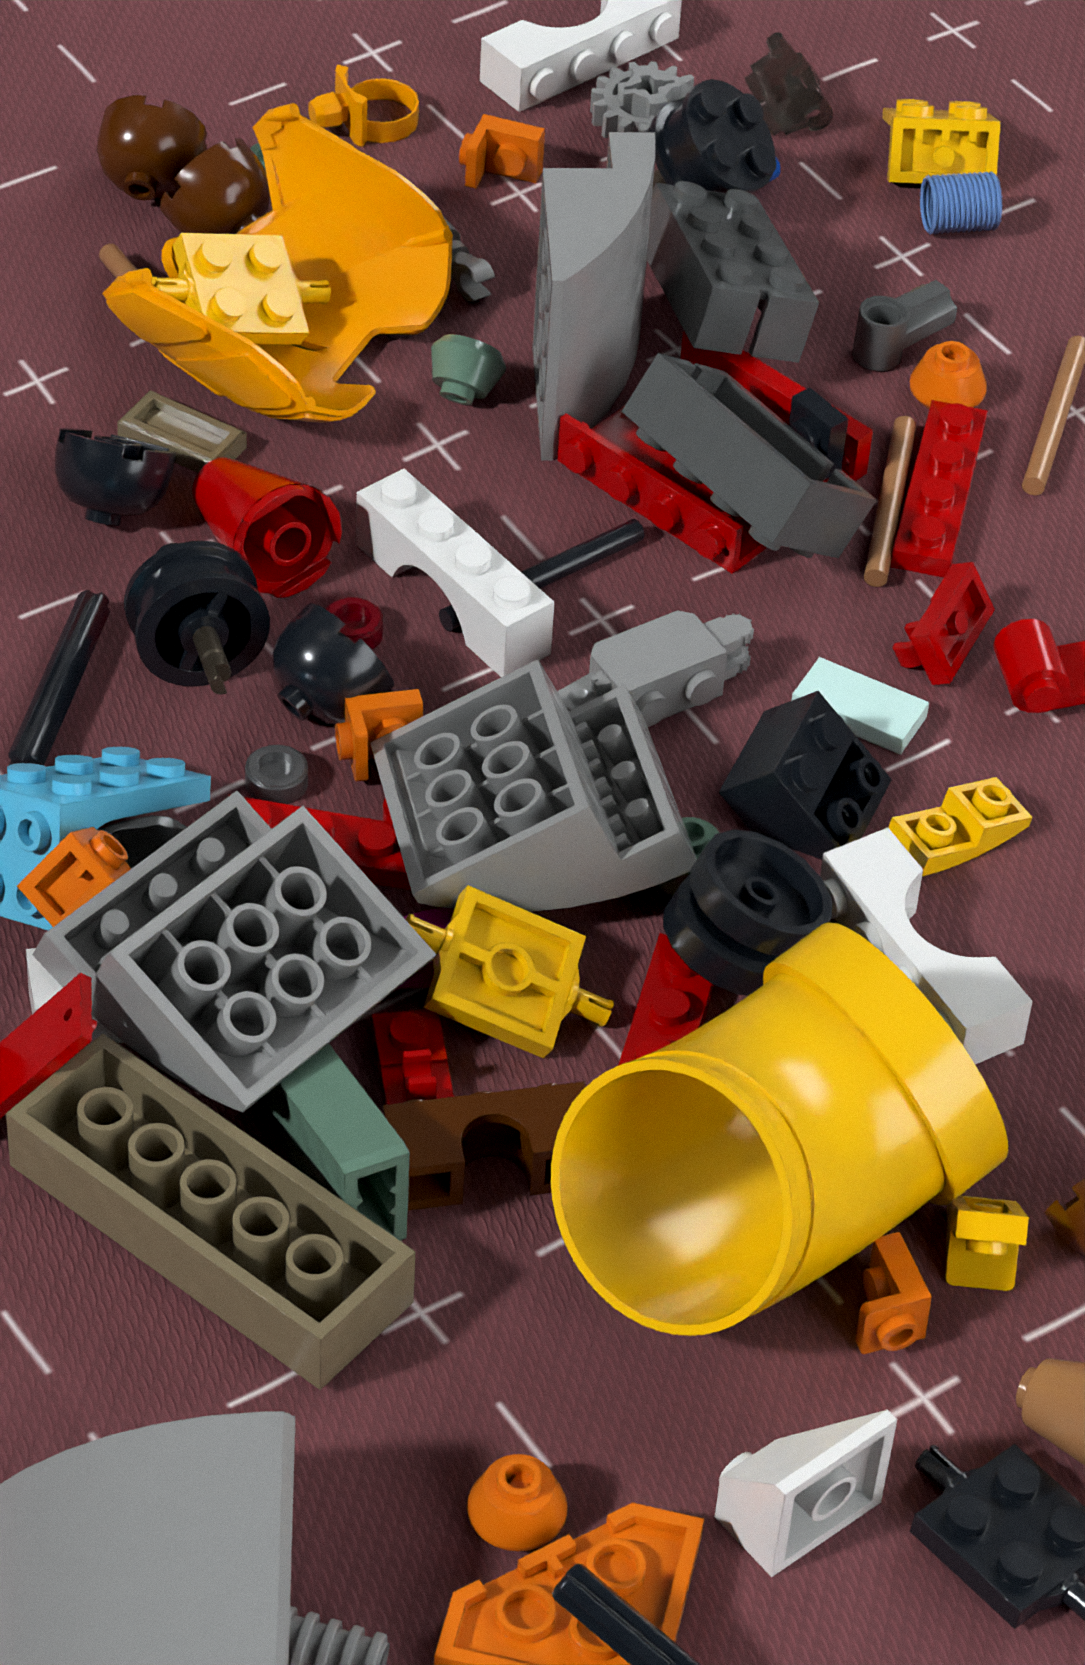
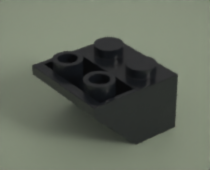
M818 690L763 712L723 783L719 794L751 832L760 833L783 843L792 850L822 860L823 853L862 838L892 779Z

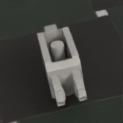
M679 610L594 643L590 655L589 674L557 692L568 711H571L625 684L643 715L647 727L653 726L662 719L694 706L704 705L714 698L723 695L724 681L735 677L737 673L742 674V671H747V667L750 666L751 656L746 644H750L751 639H753L754 629L751 624L752 620L747 619L740 613L738 615L732 613V615L726 614L724 618L718 617L702 623L693 613Z

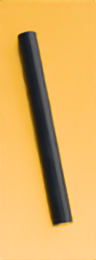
M631 519L521 571V573L541 589L642 541L645 537L644 529L637 519ZM452 605L439 611V619L447 631L451 632L461 627Z

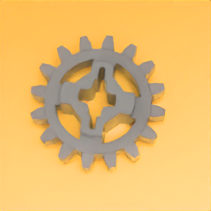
M653 61L648 66H638L635 62H629V70L625 72L619 68L612 67L610 68L609 78L599 76L596 88H592L590 105L593 126H602L601 136L604 138H609V132H650L651 123L657 111L672 101L684 100L688 91L694 87V76L690 74L678 77L677 67L671 66L665 71L658 70L657 62Z

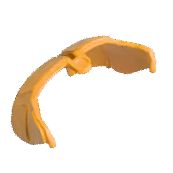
M291 103L269 109L252 127L264 157L272 210L240 230L237 234L283 235L291 268L296 278L308 281L327 280L329 282L328 287L331 288V296L327 304L301 303L309 334L298 346L313 351L286 344L253 343L242 335L155 288L151 282L152 272L148 268L128 271L122 276H118L102 294L106 298L108 307L124 325L142 340L155 346L166 359L220 397H227L237 405L269 418L325 423L353 416L375 395L376 390L371 385L336 383L374 336L378 334L416 335L422 333L439 314L447 299L450 288L453 234L440 209L413 183L394 169L359 151L351 144L302 116L298 105ZM178 237L165 241L162 248V263L169 278H178L179 268L173 249V244Z

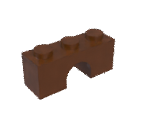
M585 1081L565 1084L547 1083L532 1088L498 1092L480 1091L465 1096L431 1100L413 1099L403 1103L383 1105L384 1117L403 1140L410 1152L408 1211L463 1204L465 1167L474 1160L483 1157H501L519 1166L526 1177L530 1195L552 1193L551 1162L557 1133L572 1102L586 1087Z

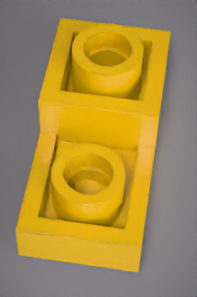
M997 777L949 787L940 807L892 817L888 828L922 867V876H926L957 866L994 849L1029 827L1033 817L1012 795L1011 791Z

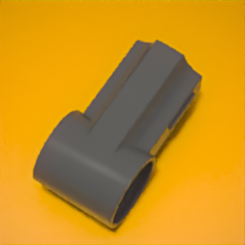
M934 280L928 284H922L897 298L889 296L866 298L859 308L852 348L853 359L860 366L869 370L888 371L896 368L901 362L903 349L955 322L957 306L952 301L949 288Z

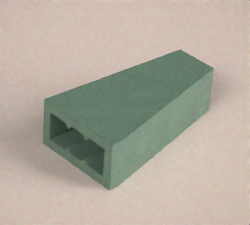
M327 1044L260 1098L258 1102L292 1166L398 1240L406 1239L410 1152L330 1044Z

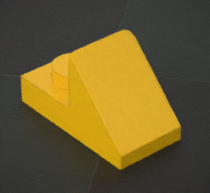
M959 1196L947 1204L945 1278L948 1284L1002 1291L1013 1289L1016 1278L1019 1245H1026L1029 1217L1017 1201Z

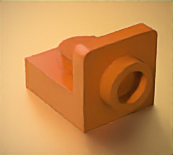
M483 114L473 134L466 133L461 143L459 164L466 166L465 186L476 189L485 171L536 184L543 172L545 128Z
M419 689L345 698V722L335 724V741L338 758L340 761H350L355 782L368 781V760L375 759L370 742L423 717V701Z
M90 827L70 832L17 887L51 926L54 927L132 868L126 862L128 854L125 848L114 836L106 831H98L96 828Z
M900 1231L881 1236L873 1242L870 1267L863 1271V1285L868 1302H865L860 1307L855 1340L861 1354L883 1349L887 1351L901 1350L916 1340L924 1339L926 1336L932 1296Z

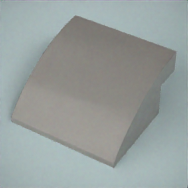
M609 132L606 168H543L532 342L541 460H554L558 457L560 417L567 413L579 422L584 421L592 429L611 409L624 389L634 366L641 333L655 167V132Z
M537 659L370 742L411 891L418 903L454 909L459 894L469 885L529 912L571 908L615 899L659 885L691 871L692 866L697 860L645 719L625 684L568 711L543 666Z
M235 791L47 931L32 955L62 987L68 984L80 972L91 977L92 1016L127 1046L163 1072L198 1093L225 1106L244 1112L431 962L437 954L304 806L271 829L238 791Z
M284 1411L249 1412L203 1416L149 1425L108 1435L67 1449L25 1468L0 1484V1665H288L295 1416Z

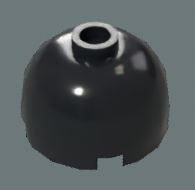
M75 428L59 429L54 467L60 489L71 502L87 508L86 520L120 526L122 515H142L156 507L166 494L173 473L176 458L175 451H169V448L113 434H111V437L95 435L94 439H92L93 431Z
M309 603L298 613L277 638L272 654L273 669L276 678L283 687L277 694V697L284 707L301 721L312 715L322 723L335 725L336 723L345 722V698L393 692L394 681L384 664L361 638L354 644L347 636L339 632L345 623L323 607L313 603Z

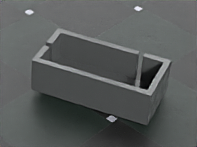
M679 181L675 185L655 183L652 192L647 261L693 348L741 355L758 307L761 315L749 348L751 356L799 363L819 301L776 228L771 223L758 198L749 192L739 189H730L727 193L707 191L703 187L687 181Z
M658 353L621 411L639 427L636 435L643 442L659 451H667L676 459L673 467L677 472L697 484L704 483L714 492L710 497L711 501L726 513L744 518L752 525L748 533L756 541L769 549L778 551L781 546H785L807 558H812L814 553L839 558L876 502L873 496L842 470L835 469L828 481L823 482L834 463L725 371L697 363L693 365L689 361Z

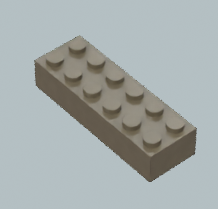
M103 1033L6 1113L10 1166L319 1390L327 1385L414 1302L416 1252Z

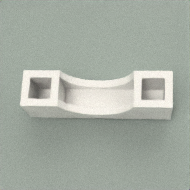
M601 0V11L597 18L573 27H546L520 20L481 38L480 82L518 112H521L603 74L612 67H618L678 39L682 0Z
M402 469L357 492L356 545L391 577L413 566L427 573L439 585L453 606L462 628L466 646L500 677L551 654L554 601L407 470Z
M889 828L823 853L820 877L832 898L831 919L835 918L840 925L864 937L903 971L949 1025L974 1064L1024 1044L1033 1001L996 957H964L943 951L923 939L911 925L909 919L916 913L923 869Z

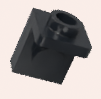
M809 387L792 396L789 426L834 463L824 479L826 480L830 478L835 469L842 470L849 419Z

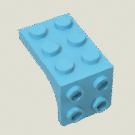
M131 747L102 749V757L99 758L83 755H62L55 758L54 766L48 767L32 763H18L7 766V774L0 775V916L49 931L53 928L51 924L20 891L17 885L70 832L90 827L98 829L102 825L116 819L210 801L211 776L185 770V762L179 759H141L140 750Z

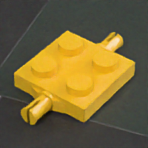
M181 233L173 244L179 268L178 278L152 277L151 281L155 288L242 335L255 344L300 345L309 334L301 303L327 304L331 296V288L328 287L329 282L327 280L308 281L296 278L291 268L283 235Z
M469 885L459 894L451 921L445 929L419 919L413 914H409L405 919L437 954L433 959L434 975L423 1008L541 1058H544L553 1050L561 1021L569 1012L597 1023L601 1027L607 1023L612 1013L613 1000L605 999L579 987L578 963L586 936Z

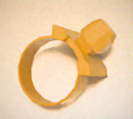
M337 64L335 69V93L332 91L315 97L309 102L308 113L310 120L322 128L338 127L344 122L353 143L363 147L366 141L377 143L396 142L412 134L419 122V100L417 93L411 87L397 80L384 78L368 79L351 88L348 86V67ZM378 99L396 101L407 106L412 112L396 121L367 120V101Z

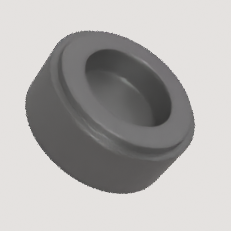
M268 745L257 749L248 757L245 764V785L248 793L254 799L289 804L298 800L305 793L308 786V763L306 758L298 750L285 745Z

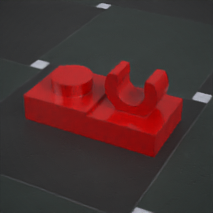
M973 562L952 564L930 599L931 603L919 621L910 622L904 627L910 641L894 643L892 647L902 667L912 668L923 665L932 685L951 683L995 610Z
M428 1009L372 1014V1037L384 1105L403 1103L413 1099L431 1100L454 1097L439 1014Z

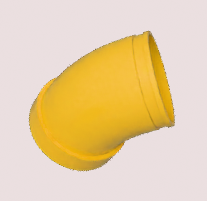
M827 922L820 925L769 963L763 972V986L681 1039L655 1052L604 1072L580 1092L566 1112L555 1140L551 1162L552 1201L560 1233L568 1252L587 1282L605 1301L631 1320L656 1331L685 1336L705 1335L734 1326L789 1297L863 1250L926 1203L931 1202L937 1205L951 1203L1004 1162L1008 1154V1139L999 1109L982 1075L952 1029L925 995L898 966L864 937L843 925Z

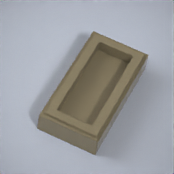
M151 390L117 422L118 436L169 448V451L176 452L175 463L197 473L214 459L227 457L235 460L247 448L246 432Z

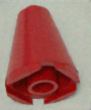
M227 457L217 458L207 463L198 472L194 480L192 494L200 512L218 543L233 548L248 561L257 580L259 592L273 594L276 598L290 597L308 589L326 573L332 563L326 557L330 552L333 541L340 544L342 526L340 512L332 500L322 491L302 482Z

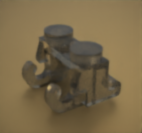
M774 33L766 40L769 53L750 65L753 72L744 77L754 97L761 104L765 102L762 105L763 118L769 131L775 136L781 131L788 135L806 127L810 131H819L827 127L833 119V111L829 101L821 91L819 86L820 80L815 69L802 53H797L782 33ZM814 110L820 111V113L816 116H807Z

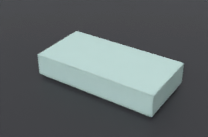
M821 657L818 658L792 694V700L819 690L857 737L900 755L927 718L929 707L928 701Z

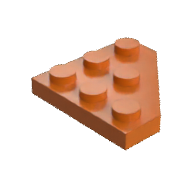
M632 1502L608 1514L606 1523L574 1540L568 1534L518 1559L516 1569L484 1585L478 1579L456 1590L452 1594L434 1655V1665H631L554 1600L552 1593L555 1586L567 1571L577 1563L587 1567L671 1640L676 1642L702 1537L704 1519Z

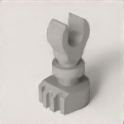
M445 218L453 234L451 277L460 294L467 301L471 302L490 296L491 293L481 282L495 278L492 267L483 258H477L469 254L467 247L460 241L458 230Z

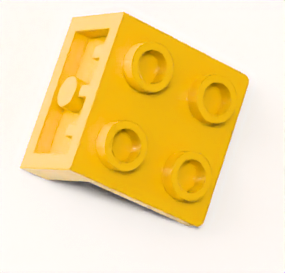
M897 99L896 108H883L882 119L891 126L887 174L889 182L922 184L925 176H932L933 174L951 175L953 173L967 174L969 172L972 174L974 172L983 173L987 171L989 173L993 171L997 175L1001 122L989 114L986 107H981V103L950 101L949 110H934V105H928L926 100Z

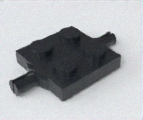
M1015 1444L984 1466L964 1472L943 1454L938 1446L931 1445L929 1450H924L918 1457L915 1468L942 1490L943 1494L915 1513L910 1532L1014 1629L1037 1612L1057 1607L1060 1604H1066L1085 1622V1507Z

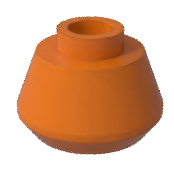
M946 341L929 348L912 371L909 381L911 392L927 409H930L932 400L975 407L984 399L987 390V383L977 354L966 345L956 341Z
M511 1454L493 1462L477 1479L468 1496L467 1512L469 1521L476 1533L489 1544L509 1551H528L549 1543L559 1534L567 1517V1499L561 1485L545 1463L529 1455Z

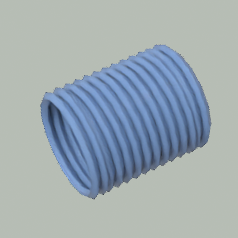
M985 171L972 174L969 172L967 174L953 173L951 175L933 174L932 176H925L920 191V210L924 229L929 234H938L940 232L942 234L945 232L947 234L950 232L959 233L961 231L964 233L966 230L968 232L971 230L973 232L976 230H996L1002 216V192L997 175L993 171L989 173Z

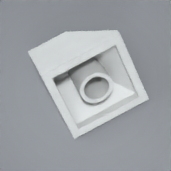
M888 1410L776 1439L755 1454L751 1452L740 1454L724 1468L720 1475L715 1518L757 1563L773 1577L881 1503L897 1419Z

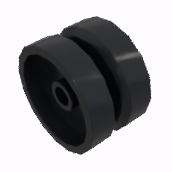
M733 829L716 834L706 845L692 866L691 874L678 887L664 908L663 928L672 948L690 969L715 986L737 995L749 996L763 986V972L769 963L831 919L832 898L817 872L804 858L783 843L757 832Z

